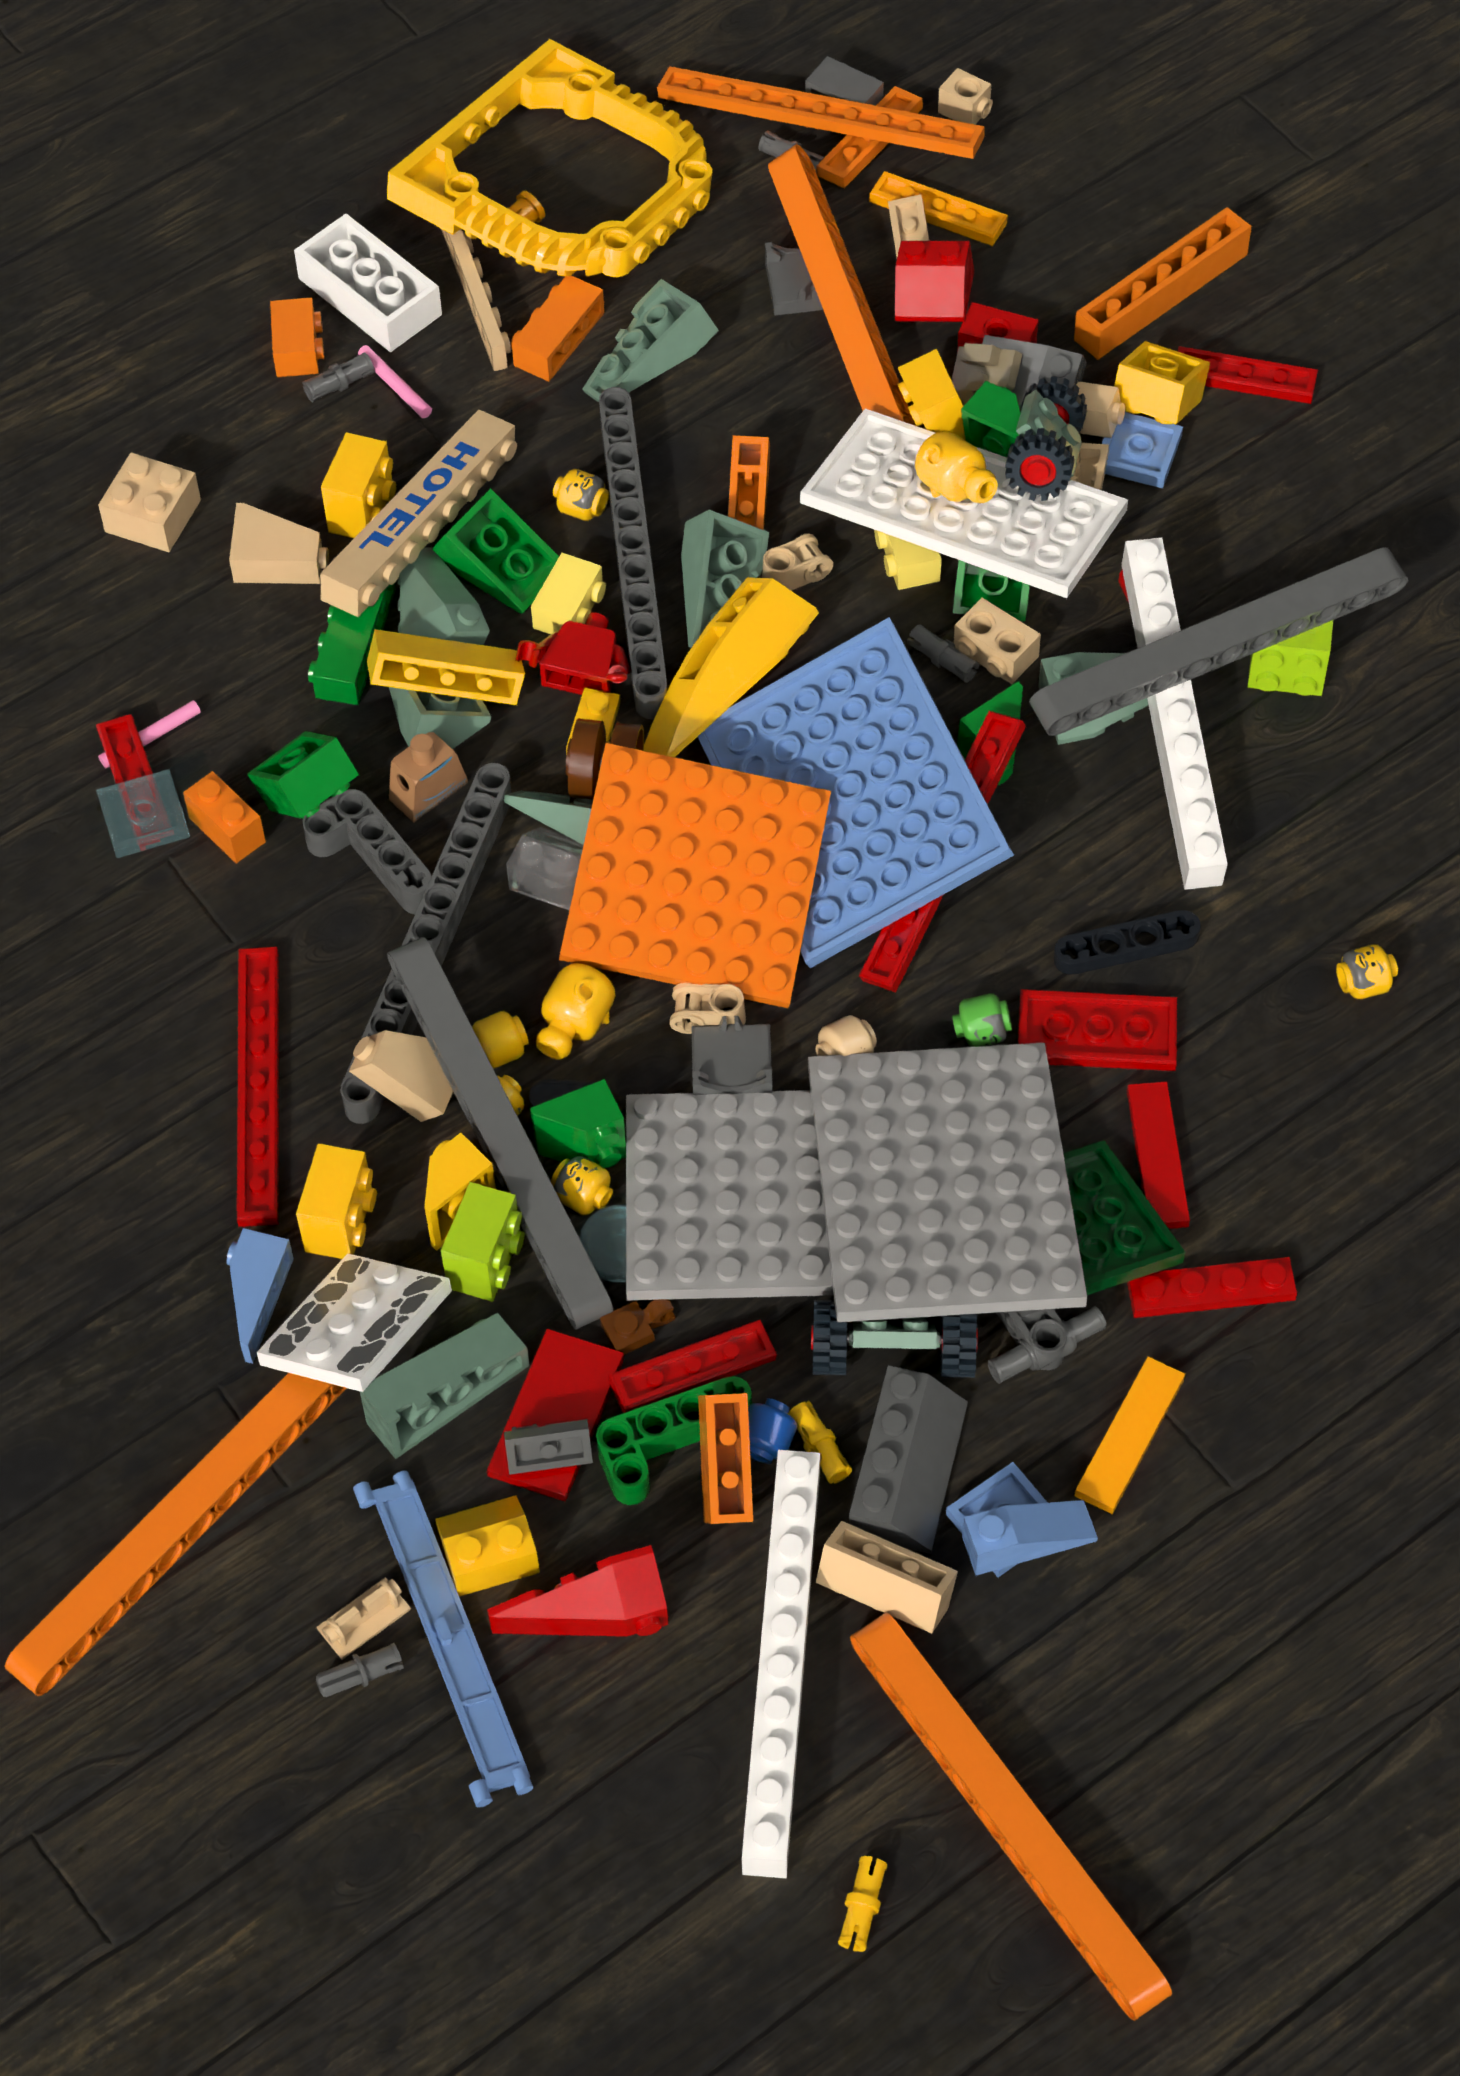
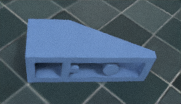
M243 1228L238 1242L233 1241L229 1247L227 1265H230L240 1345L245 1362L253 1364L294 1258L289 1239Z
M1084 1500L1005 1505L964 1517L962 1535L975 1575L1093 1543L1098 1539Z

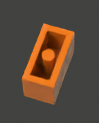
M312 298L270 301L272 350L276 376L319 374L318 359H324L322 338H317L316 334L323 332L321 311L314 312Z
M213 771L183 792L189 818L236 864L266 843L261 817Z

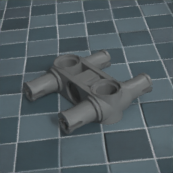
M1096 1306L1067 1321L1060 1319L1054 1309L996 1312L1017 1346L988 1360L989 1371L994 1380L1000 1384L1028 1368L1031 1370L1056 1369L1061 1365L1065 1356L1074 1352L1077 1348V1343L1106 1329V1320ZM1043 1341H1049L1054 1343L1056 1346L1053 1348H1044L1040 1346L1038 1343Z

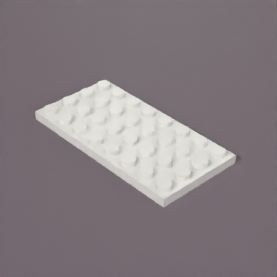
M866 408L801 491V504L1068 598L1122 519L1128 505V499L1073 480L1068 481L1067 488L1064 491L1060 489L1059 496L1055 498L1049 493L1047 501H1041V495H1036L1035 501L1029 500L1030 493L1025 492L1022 497L1017 494L1019 486L1014 489L1010 487V478L1006 479L1005 476L1007 457L978 447L976 448L984 455L987 466L986 470H990L997 479L998 487L993 498L981 504L972 502L969 498L960 502L949 501L941 495L934 498L930 488L917 476L915 458L923 442L935 434V432Z

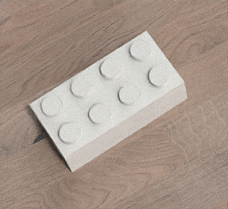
M344 214L294 250L299 279L389 352L395 350L442 315L439 286L348 214Z

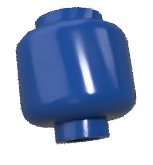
M767 1398L765 1404L753 1403L748 1407L750 1458L762 1463L771 1464L773 1459H777L778 1450L789 1449L798 1425L794 1418L788 1414L790 1408L786 1404Z

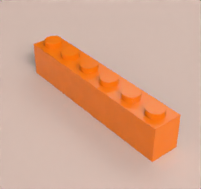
M1226 207L1076 312L1074 341L1099 360L1247 256L1252 226Z

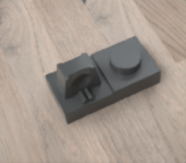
M587 1419L548 1424L543 1427H538L537 1424L523 1427L515 1426L512 1427V1431L504 1432L509 1475L593 1463Z

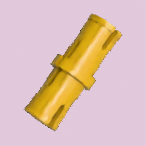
M807 1401V1403L801 1402L794 1406L788 1414L797 1422V1430L805 1442L803 1446L805 1451L820 1453V1467L830 1484L844 1480L850 1475L852 1468L835 1443L836 1436L833 1431L826 1429L810 1401Z
M861 1856L859 1858L854 1888L846 1897L845 1906L848 1907L841 1936L838 1939L840 1946L849 1949L853 1932H856L857 1936L853 1951L863 1952L867 1948L866 1943L873 1915L879 1913L881 1902L878 1900V1895L884 1873L887 1870V1863L877 1858L873 1874L869 1875L873 1858L871 1856Z

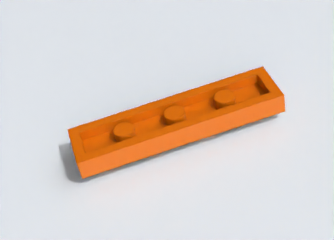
M894 86L876 106L918 114L923 109V100L917 95ZM846 135L816 165L817 176L845 188L887 146L888 142Z

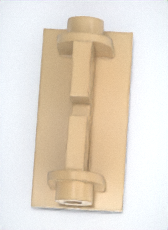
M385 1577L316 1628L340 1659L343 1660L409 1612L411 1608L401 1597L402 1591L393 1579L388 1581Z

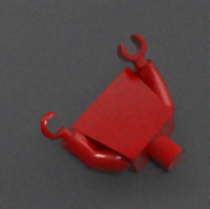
M590 613L585 624L567 621L559 632L552 633L539 643L529 640L520 641L515 661L518 662L520 660L529 661V666L533 668L539 663L541 686L582 695L584 688L611 693L612 682L621 683L626 681L631 670L624 648L616 644V633L607 629L609 621L604 615L599 613Z

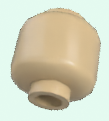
M852 1015L845 1016L821 1028L818 1034L816 1054L817 1056H848L850 1054L874 1053V1048L877 1044L876 1035L867 1021L860 1020Z

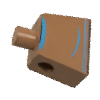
M428 732L427 734L415 735L410 741V746L391 761L389 800L413 823L468 783L466 774L455 751L434 732Z

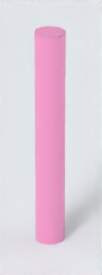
M368 345L360 348L358 355L365 352L373 363L375 373L421 418H427L431 414L432 408Z
M192 700L138 732L143 747L200 714L201 711L197 703ZM105 752L100 754L98 758L105 768L110 767Z

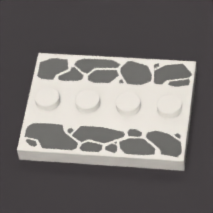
M347 1253L257 1351L259 1363L265 1367L364 1392L452 1291L450 1280L447 1277Z

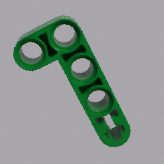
M735 1376L725 1377L603 1421L596 1433L598 1455L615 1498L626 1505H635L644 1501L650 1490L649 1471L646 1460L700 1441L699 1419L690 1420L685 1417L691 1412L699 1413L698 1396L747 1393L749 1407L752 1404V1393L747 1381ZM651 1426H661L664 1428L662 1432L657 1434L646 1431ZM616 1439L625 1442L624 1445L617 1448L606 1445L611 1440ZM627 1475H635L640 1478L637 1482L631 1484L621 1481Z

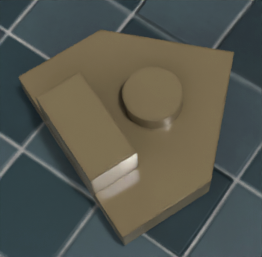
M965 343L964 347L959 346L951 380L964 405L985 381L999 387H1006L1012 391L1015 388L1022 353L986 344Z

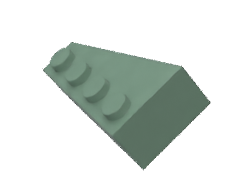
M498 1313L487 1319L479 1320L472 1327L375 1378L364 1392L360 1391L367 1425L393 1457L397 1459L529 1367L527 1347Z

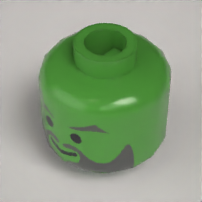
M994 993L962 1000L959 1005V1014L952 1015L957 1038L965 1037L970 1047L1001 1043L1006 1039L1007 1031L1012 1030L1006 1000L1000 1001Z

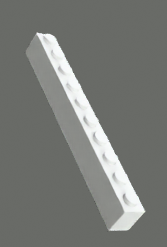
M1152 538L1125 541L1122 571L1137 648H1140L1179 632L1181 629L1163 539ZM1188 680L1147 698L1184 890L1222 886L1227 868V859L1191 680Z
M778 1450L742 1849V1875L787 1878L820 1481V1453Z

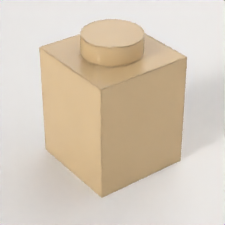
M1078 381L1076 384L1080 388L1078 395L1083 393L1086 398L1084 404H1087L1083 429L1081 428L1080 433L1111 438L1117 424L1120 425L1123 422L1125 415V404L1121 403L1119 388Z

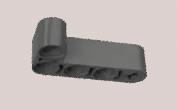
M348 789L342 794H337L320 804L319 811L308 818L307 815L304 816L303 829L310 853L318 857H328L351 844L402 908L408 913L416 914L432 875L366 794L360 790Z

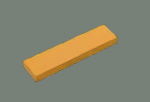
M886 171L883 172L870 192L869 202L889 209L888 201L922 195L927 223L991 246L995 244L1007 224V214Z
M1147 1357L1075 1490V1497L1106 1512L1114 1513L1184 1382L1185 1373Z

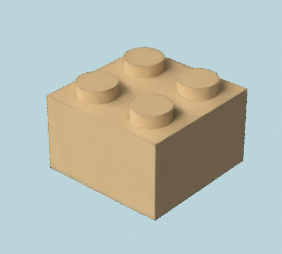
M130 453L98 506L106 533L170 552L200 503L201 498L195 472Z

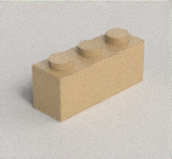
M841 1521L824 1544L816 1583L868 1605L875 1610L889 1613L891 1616L914 1627L933 1633L949 1608L958 1571Z

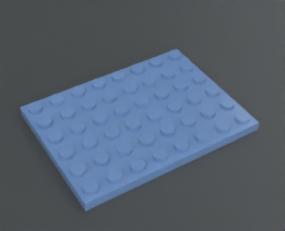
M890 617L729 707L698 736L712 766L831 791L800 949L805 963L810 968L1014 856Z

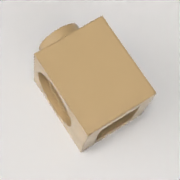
M957 68L939 88L938 113L955 121L976 125L981 118L984 119L988 116L992 108L993 101L990 99L991 84Z

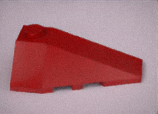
M645 1546L596 1562L598 1571L584 1577H577L574 1573L561 1577V1582L554 1587V1590L547 1593L540 1589H534L487 1609L492 1634L627 1637L634 1634L648 1636L658 1632L662 1626L668 1625V1613L652 1546Z

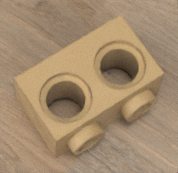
M981 598L955 624V648L987 668L992 675L1001 677L1011 684L1039 657L1041 634L984 598Z

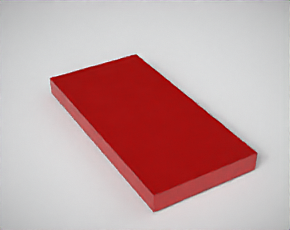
M1020 989L1018 1044L1045 1043L1048 1065L1175 1071L1177 1056V997Z
M546 1329L488 1466V1477L566 1502L581 1465L509 1475L504 1432L512 1431V1427L515 1426L523 1427L537 1424L538 1427H543L548 1424L587 1419L591 1442L612 1391L608 1381L609 1374L621 1369L624 1353Z

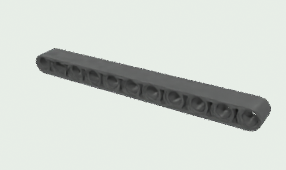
M611 387L604 390L599 397L600 423L634 705L636 712L641 717L654 719L667 693V679L632 403L629 392L620 387Z
M1383 547L1048 685L1031 697L1029 701L1030 706L1048 735L1055 736L1390 597L1407 584L1408 577L1389 548Z
M489 763L480 767L477 771L402 944L403 946L423 936L426 939L434 938L427 941L441 966L510 805L504 802V795L512 793L510 774L505 766L499 763ZM392 969L362 1038L385 1030L412 1035L418 1020L408 1001L401 1004L397 1003L402 1000L407 1001ZM353 1056L340 1091L345 1114L348 1119L354 1123L364 1124L376 1118L385 1100V1096L349 1072L355 1059ZM361 1096L367 1097L364 1100L360 1101L354 1100L355 1098Z
M423 936L387 952L392 971L487 1159L493 1164V1171L503 1191L516 1195L518 1211L522 1212L520 1225L571 1325L577 1330L613 1312L610 1298L429 942Z

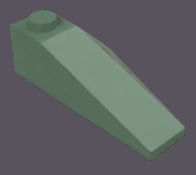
M660 279L635 305L631 312L634 316L627 329H620L615 337L618 341L616 347L611 354L602 357L583 387V391L597 402H599L601 393L607 388L620 387L627 392H631L695 355L719 331L701 304Z
M432 547L423 548L416 561L412 564L409 563L398 577V585H400V598L398 600L400 623L398 625V633L484 645L490 630L479 604L445 562L432 550Z
M389 687L400 731L408 747L415 735L434 732L453 749L490 723L491 715L482 700Z
M522 790L504 795V802L584 845L593 800L578 798L574 799V803H570L568 795Z

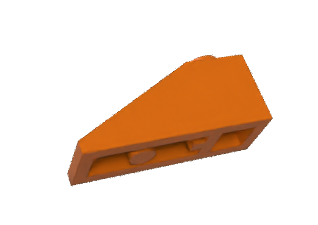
M733 435L728 517L764 530L769 479V437Z

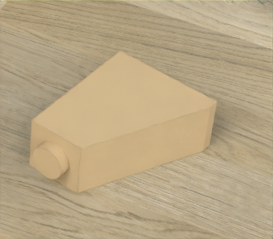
M236 503L229 558L234 583H321L320 573L329 564V553L327 547H322L319 532L248 504Z
M385 1030L369 1037L366 1036L358 1042L353 1052L355 1059L349 1072L420 1122L444 1114L453 1090L426 1037Z

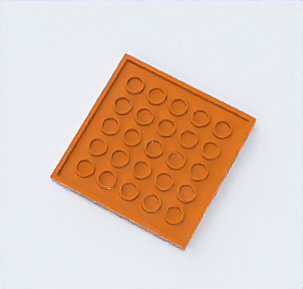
M606 743L559 960L582 963L594 968L675 985L680 983L699 985L732 984L740 988L746 1000L789 1008L831 791Z

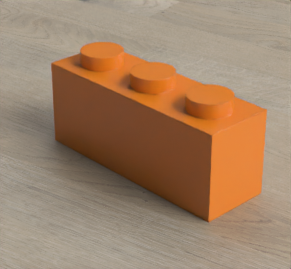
M572 275L565 276L559 285L553 286L547 300L541 307H537L533 311L529 322L522 330H518L511 340L514 366L550 382L604 315L603 289Z
M747 1393L699 1395L704 1523L753 1522Z

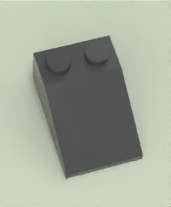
M989 335L984 336L982 343L1022 353L1015 388L1011 391L1016 394L1019 409H1021L1026 391H1029V387L1033 383L1038 386L1039 379L1046 378L1047 383H1050L1051 376L1058 377L1057 383L1062 384L1065 378L1070 380L1068 387L1072 388L1078 381H1082L1087 364L1082 354L1048 345Z

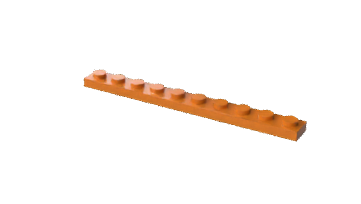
M669 66L657 87L658 98L971 159H974L985 137L984 126L671 66Z

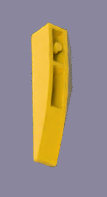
M747 577L705 627L686 655L653 720L644 744V751L676 757L777 665L780 660L788 655L789 649L808 630L811 622L819 614L816 607L773 578Z

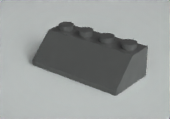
M888 1365L849 1513L850 1525L903 1548L931 1554L968 1401L929 1374Z

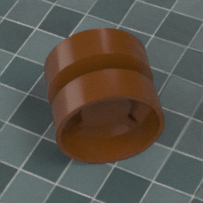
M578 718L574 726L572 739L570 738L566 755L569 797L594 799L606 743L644 751L643 725L617 722L611 736V741L606 742V730L603 721Z

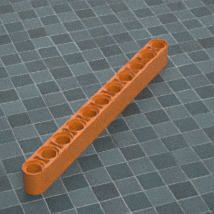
M796 144L768 164V169L862 410L866 408L916 426L908 409L909 405L908 403L906 404L898 387L899 380L812 161L805 150Z
M288 1373L14 1648L6 1660L5 1669L37 1696H42L52 1689L347 1388Z
M885 1613L852 1634L850 1641L859 1658L1125 2014L1135 2021L1171 1996V1987L1163 1973L896 1620L889 1613Z

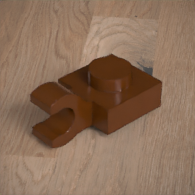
M658 1299L651 1301L643 1310H641L637 1301H634L600 1317V1323L613 1349L623 1352L625 1355L655 1341L652 1329L674 1321L676 1317L670 1300Z

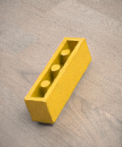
M374 629L367 658L370 683L372 685L517 705L525 675L522 660L519 662L515 661L517 650Z

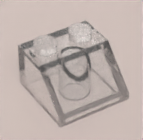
M542 827L522 834L506 864L509 890L570 910L583 845L563 834Z

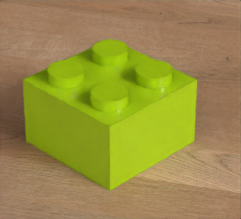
M1333 620L1251 654L1247 688L1297 693L1303 696H1322L1331 651Z
M469 1182L441 1249L445 1277L449 1278L452 1290L493 1302L498 1289L506 1287L511 1270L508 1264L512 1254L518 1255L520 1253L525 1233L520 1230L522 1212L518 1211L515 1194Z

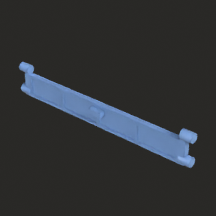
M408 1471L396 1473L393 1476L394 1485L376 1490H371L369 1482L356 1484L353 1490L360 1508H368L374 1504L377 1507L482 1776V1779L476 1780L469 1785L476 1807H484L493 1801L490 1792L514 1785L518 1795L530 1792L533 1789V1785L530 1780L529 1771Z

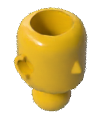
M946 431L935 433L920 446L915 458L916 473L918 478L930 488L934 498L941 495L947 500L960 502L969 498L972 502L981 504L991 500L997 491L998 483L996 476L990 470H986L987 466L984 455L974 445L957 434Z
M582 963L569 964L558 973L542 1002L541 1013L548 1026L539 1031L536 1046L543 1054L552 1059L561 1060L570 1054L573 1039L588 1041L596 1035L601 1024H609V1010L615 999V989L606 975Z

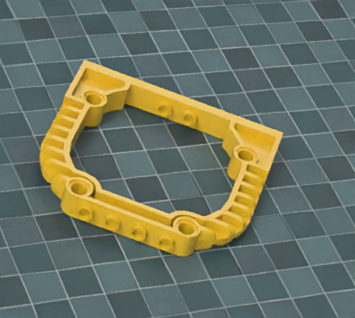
M549 39L388 172L387 199L452 235L463 229L465 234L471 239L479 238L484 246L498 248L502 256L516 258V263L523 267L529 264L533 265L536 272L547 273L550 270H557L558 276H571L577 270H585L586 276L603 273L610 277H621L628 274L639 263L643 264L648 259L650 253L659 245L663 246L670 235L678 228H683L689 218L697 211H702L706 207L710 198L712 167L706 162L707 153L701 135L693 130V125L688 120L682 121L679 119V114L674 110L666 112L663 110V105L657 101L649 103L647 97L642 93H630V88L625 84L615 85L614 72ZM518 104H521L529 109H563L566 115L578 120L595 117L654 148L666 157L670 163L667 183L624 221L611 220L602 222L593 227L587 234L557 232L537 225L479 193L477 178L466 172H458L453 159L470 144L476 143L482 134L491 127H495L500 119Z

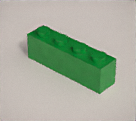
M395 583L388 585L379 595L377 602L373 606H368L359 617L330 605L328 611L329 625L327 631H322L318 641L319 655L317 661L311 662L308 672V681L313 683L315 698L359 705L369 674L367 658L374 629L383 630L396 591Z

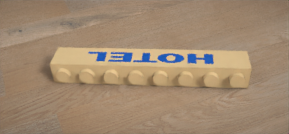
M478 410L320 573L321 600L356 617H359L368 606H373L385 588L396 582L402 570L409 563L412 564L416 561L420 551L428 543L434 542L439 531L448 522H452L456 518L459 510L468 501L471 502L476 497L478 490L487 481L489 482L494 478L497 470L506 461L508 462L513 458L517 449L515 425Z

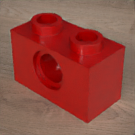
M972 302L966 314L965 322L962 323L958 332V349L959 346L964 347L965 343L982 344L985 335L1037 344L1038 319Z

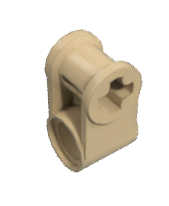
M804 534L793 541L766 551L763 556L762 578H773L792 591L825 578L833 568V561L828 555H823L818 548V540L813 534Z
M680 983L673 987L672 997L676 1002L675 1013L670 1017V1026L675 1031L692 1034L691 1026H718L722 1016L727 1017V1024H735L734 1016H739L742 1024L745 1025L744 997L742 991L737 986L732 984L699 985ZM728 1007L733 1008V1009L727 1010V1011L722 1010V1009L728 1008Z

